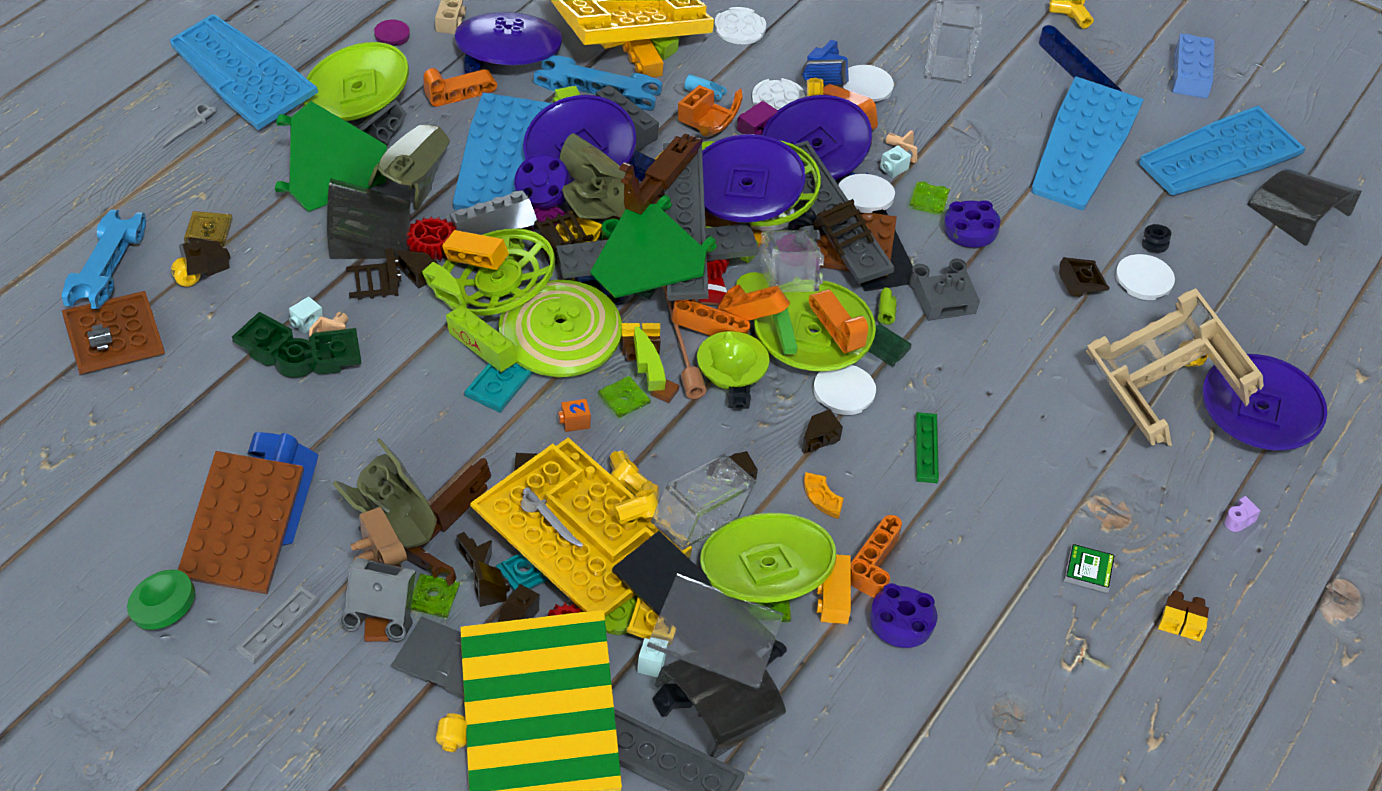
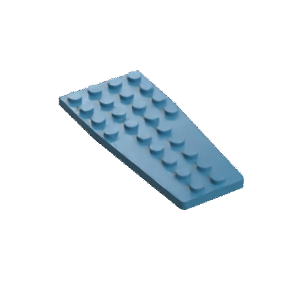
M214 14L170 39L172 48L226 104L257 130L277 119L278 115L287 113L318 93L317 87L287 62Z
M1076 76L1058 111L1031 192L1061 204L1084 210L1125 143L1144 99Z
M482 93L469 129L453 199L454 210L469 208L477 203H484L516 191L514 185L515 174L521 163L526 160L523 143L527 128L535 116L552 103Z
M1255 106L1217 120L1142 155L1139 164L1169 194L1177 195L1265 169L1303 154L1305 147L1262 108Z

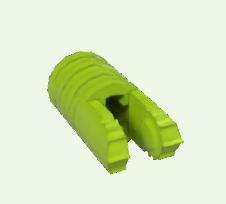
M884 288L881 291L878 308V321L885 325L894 323L896 319L897 301L896 297L892 296L890 288Z

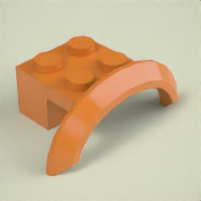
M698 85L678 102V121L699 129L700 134L704 137L715 136L725 129L736 116L743 98L742 89L740 88L735 92L734 101L729 110L714 103L713 90Z

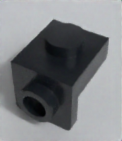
M750 385L729 387L728 407L749 409L751 401Z
M685 683L663 684L653 697V702L662 717H667L673 708H691L696 702Z

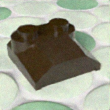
M1063 257L1061 260L1059 275L1070 295L1081 297L1086 291H1108L1110 289L1094 260Z

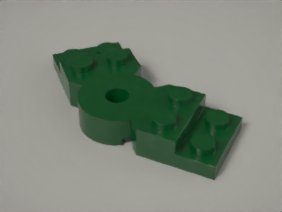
M259 311L232 336V341L248 350L250 357L266 366L275 365L276 369L287 377H302L312 371L319 375L341 372L340 366L361 364L356 328L316 332L309 337L308 341L302 338H293L291 328Z

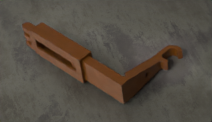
M686 133L682 137L676 136L647 169L645 178L639 185L635 178L633 165L626 162L622 163L619 170L626 172L621 180L624 183L625 209L642 214L662 189L667 190L695 157L703 140L700 138L696 139L695 136H690Z
M481 458L473 466L471 465L430 505L437 518V522L429 541L440 531L445 532L470 507V503L488 489L485 483L491 478V472L485 458ZM427 543L408 549L404 547L407 561L431 570L433 578L438 577L440 573L448 574L446 576L448 586L456 581L457 576L453 567L422 549Z

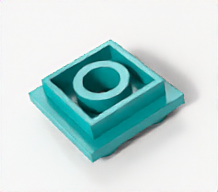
M521 553L496 565V568L501 570L503 578L508 579L509 586L513 591L520 584L532 589L549 580ZM524 567L530 570L522 572L519 569Z

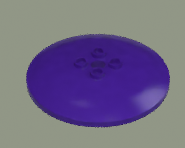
M493 12L477 15L462 22L456 28L455 43L465 54L484 62L502 65H522L539 62L556 54L562 45V35L556 26L542 18L516 12Z
M576 95L560 99L541 110L528 126L523 143L525 159L541 153L551 154L560 159V153L565 140L569 135L575 133L621 166L622 163L626 162L629 164L632 160L637 138L633 121L621 106L599 96Z
M813 95L788 103L780 108L767 122L762 133L763 136L793 145L808 141L834 180L856 169L867 156L872 144L871 124L863 110L849 100L832 95ZM815 143H822L820 146H813Z
M756 134L735 135L718 140L702 150L705 210L721 219L734 222H757L773 218L793 206L804 190L805 168L801 158L791 147L777 139ZM746 182L752 183L751 185H743Z
M1247 354L1263 375L1264 385L1261 390L1258 388V391L1249 397L1250 403L1247 406L1244 405L1215 365L1209 370L1202 387L1205 408L1214 422L1237 440L1262 449L1291 450L1309 444L1321 433L1327 419L1325 398L1316 383L1303 371L1290 363L1271 356Z

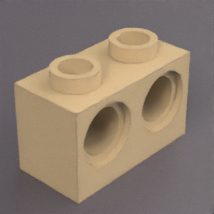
M463 0L440 1L435 16L436 32L455 34L456 28L463 22L462 17H465L466 6H463Z

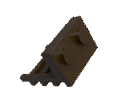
M853 199L845 203L841 202L832 209L818 213L816 215L817 218L813 222L816 230L821 227L825 228L840 257L845 255L843 247L864 237H867L869 243L874 242L871 235L872 232L865 225L866 221L861 218L860 210L856 209ZM855 217L857 219V223L835 233L831 230V227ZM858 227H861L863 233L841 243L836 239Z
M567 211V215L561 216L557 214L556 218L553 219L546 217L545 221H534V232L542 235L550 243L554 251L555 265L557 264L556 246L583 243L594 239L592 234L586 236L576 220L578 215L575 212ZM566 220L570 221L580 238L575 239L565 223ZM554 224H559L569 241L564 242ZM541 248L540 253L543 260L546 259V261L550 265V259L547 252L543 248Z
M393 248L385 249L386 263L346 267V272L355 273L357 292H349V298L358 297V300H362V297L370 296V299H374V296L382 295V298H385L387 294L399 296L398 282H402L401 271L396 270V268H399V258L394 256ZM379 269L381 289L373 290L371 270ZM359 271H367L369 291H361Z

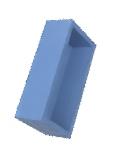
M1180 33L1174 55L1173 93L1208 98L1213 84L1214 39Z

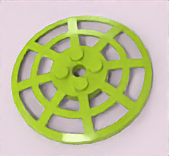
M516 228L496 230L483 234L484 236L504 239L509 255H518L524 258L516 262L515 260L508 259V255L497 270L469 265L462 273L460 279L455 278L466 304L469 303L476 307L487 308L468 309L476 316H488L506 312L529 301L546 286L555 268V255L550 243L542 235L526 229ZM510 239H524L536 243L529 252L522 249L509 248ZM541 248L547 252L550 259V265L540 269L539 263L535 258V255ZM447 259L442 267L450 273L458 262L448 261ZM530 261L534 271L523 274L522 268ZM477 267L479 271L475 279H467L470 273ZM545 274L540 283L527 293L534 286L538 277ZM531 279L524 290L518 288L522 281ZM465 286H476L478 292L468 296ZM510 293L515 295L512 298L499 302L501 296ZM482 296L491 298L490 303H481L475 300ZM444 301L451 309L455 310L456 308H458L457 306Z

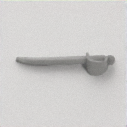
M198 104L195 108L196 117L168 135L163 143V148L198 124H205L206 119L216 113V108L205 104Z
M525 488L521 500L522 509L531 513L539 510L561 536L569 542L582 547L583 544L567 530L545 505L547 501L545 499L540 500L530 488Z

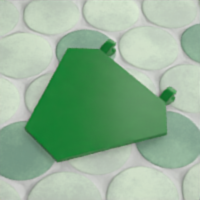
M312 101L292 117L283 114L278 115L276 119L278 126H290L289 183L277 181L275 191L279 193L289 192L307 212L386 183V177L381 174L371 186L368 185L374 167L387 151L386 144Z
M664 195L657 204H650L642 214L625 209L590 273L615 298L704 276L706 254L717 248L715 244L716 239L710 236L702 245L694 240L664 212V210H668L672 206L670 197Z

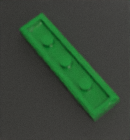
M916 412V482L938 484L937 414Z

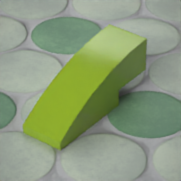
M432 262L422 271L428 286L433 288L437 298L457 307L462 305L467 308L460 287L449 271L435 262Z
M635 327L634 344L637 372L646 373L648 391L665 390L666 378L660 356L642 329Z

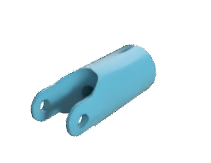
M692 74L687 76L684 89L688 91L694 90L698 85L714 91V99L720 100L722 95L727 93V89L724 86Z

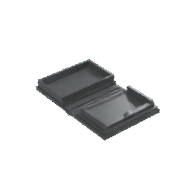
M421 617L391 664L392 667L425 682L429 680L443 686L448 693L464 699L461 633Z

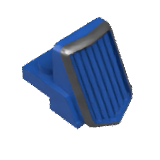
M830 40L823 48L816 47L807 56V61L801 71V76L806 83L810 78L822 79L824 86L828 84L845 85L849 81L848 59L845 56L839 55L837 41Z

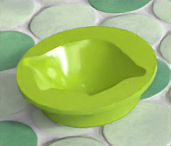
M726 331L716 333L702 342L698 349L697 362L702 373L713 384L729 390V387L751 386L753 383L758 382L768 370L769 354L765 346L756 338L741 332Z

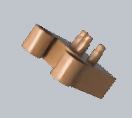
M378 507L359 514L361 526L358 528L362 533V539L352 543L350 546L353 551L364 549V553L356 556L354 560L358 557L401 567V563L407 561V555L403 544L399 541L382 508Z

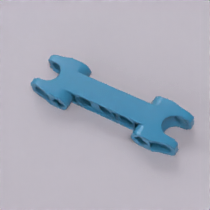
M553 55L542 60L541 68L544 70H537L534 73V83L550 91L576 86L578 91L596 94L597 91L610 85L639 108L648 111L653 110L656 106V98L653 95H659L662 92V82L648 75L633 73L630 77L577 66L573 59L564 56ZM546 61L553 62L554 66L548 65ZM538 76L545 77V78H547L548 80H547V81H541V80L538 78ZM655 84L658 89L650 88L648 85ZM642 99L649 100L651 104H645Z
M111 209L101 219L97 227L99 242L80 273H69L65 280L62 291L64 306H73L80 298L89 297L91 309H99L109 299L114 288V280L111 275L128 245L130 243L139 244L144 237L146 228L145 213L137 212L132 218L121 220L119 210Z

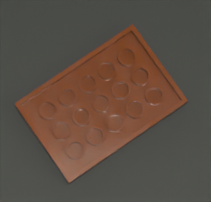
M215 451L178 570L184 572L191 581L268 594L304 467Z

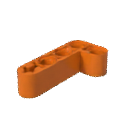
M430 68L425 71L423 76L425 95L431 105L435 107L482 96L483 92L492 93L497 88V82L490 71L486 69L443 79L436 68Z
M832 84L823 87V95L841 97L860 107L868 117L872 131L878 127L876 104L871 98Z
M735 285L726 292L718 306V310L749 321L780 313L789 306L790 301L779 286L746 293L740 285Z
M830 289L809 295L811 309L843 353L865 347L868 324L863 316L851 318Z
M696 299L675 300L671 320L677 325L710 336L726 331L745 334L749 332L750 323L745 318L695 302Z
M885 516L851 562V586L873 598L883 590L885 585L890 583L889 573L879 568V566L899 539L902 521L898 516Z

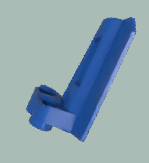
M255 432L247 454L255 458L304 467L282 545L292 544L319 455L299 444L296 438L287 433L279 435Z

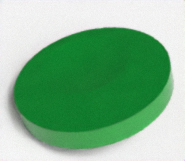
M179 570L157 572L144 579L133 590L127 603V612L133 622L140 628L155 630L169 626L179 620L191 607L195 598L194 584L184 572Z

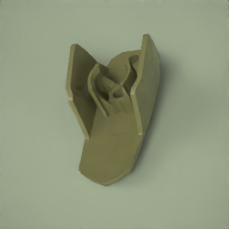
M418 125L401 137L384 153L381 160L374 167L368 185L371 186L381 174L399 184L409 185L408 189H416L414 209L418 210L432 190V183L441 156L450 143L449 138L439 126Z
M572 133L565 140L560 153V160L575 179L570 184L563 186L564 198L580 218L601 219L611 216L621 218L625 211L624 183L621 180L626 172L619 170L620 166L598 148Z
M379 438L377 442L387 454L377 456L361 471L357 480L358 488L350 487L336 480L332 484L354 509L360 510L362 513L381 507L399 541L406 549L423 545L429 542L434 532L437 518L401 460Z

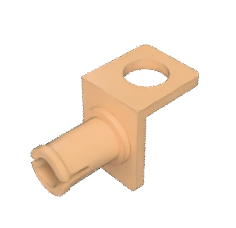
M910 130L904 137L893 133L887 135L886 144L899 145L906 152L910 149L913 154L910 162H917V147L913 146L914 131Z
M338 312L332 320L320 316L310 327L309 337L315 333L316 328L317 332L346 329L345 324L348 321V316L345 313L341 315V312Z

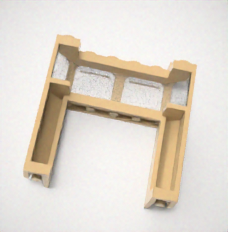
M1196 288L1178 297V302L1175 303V312H1170L1158 321L1149 323L1146 327L1132 332L1122 340L1115 341L1110 345L1108 339L1104 336L1087 345L1088 350L1086 352L1151 445H1156L1155 442H1165L1168 446H1172L1169 426L1165 419H1158L1138 390L1207 354L1245 406L1250 403L1249 397L1256 393L1258 388L1261 390L1264 386L1261 372Z

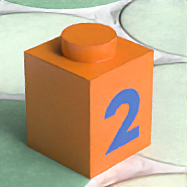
M587 399L561 402L558 420L559 424H563L565 432L590 429L591 413Z

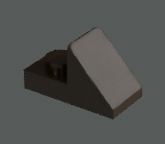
M465 532L456 535L457 550L473 572V562L479 561L487 565L489 564L492 555L491 540L477 546L474 539H469Z

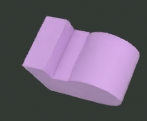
M1245 496L1239 500L1237 506L1229 509L1224 522L1225 526L1233 532L1241 531L1256 522L1261 510Z

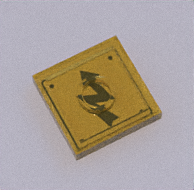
M193 211L184 236V242L188 243L187 238L195 237L218 241L221 246L225 247L233 220L232 214Z

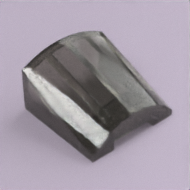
M1285 169L1266 181L1248 201L1247 205L1301 244L1307 246L1317 223L1333 207L1346 216L1352 215L1362 190L1329 182L1291 169Z
M330 178L327 204V238L330 259H386V248H393L394 256L397 250L410 251V245H407V239L410 236L407 233L410 232L411 200Z
M727 638L661 667L654 684L657 688H660L663 684L673 680L685 693L703 718L715 740V745L709 755L715 759L786 713L781 695L765 667L747 647L733 638Z

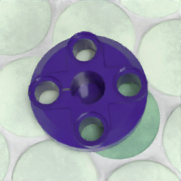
M545 153L533 155L523 161L518 167L514 178L516 191L522 190L526 196L532 194L529 197L533 209L537 208L539 210L563 204L566 199L564 198L562 188L571 183L570 172L559 158Z
M955 201L949 205V209L945 214V233L950 240L958 245L971 248L983 247L996 239L1001 220L997 211L993 209V204L989 201Z
M893 583L887 584L873 600L870 610L871 626L882 640L893 646L902 648L919 646L930 638L935 629L938 618L937 610L934 606L935 600L930 594L920 592L914 588L899 586Z

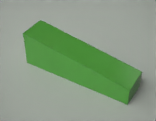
M788 308L780 313L773 314V320L784 355L796 354L797 344Z

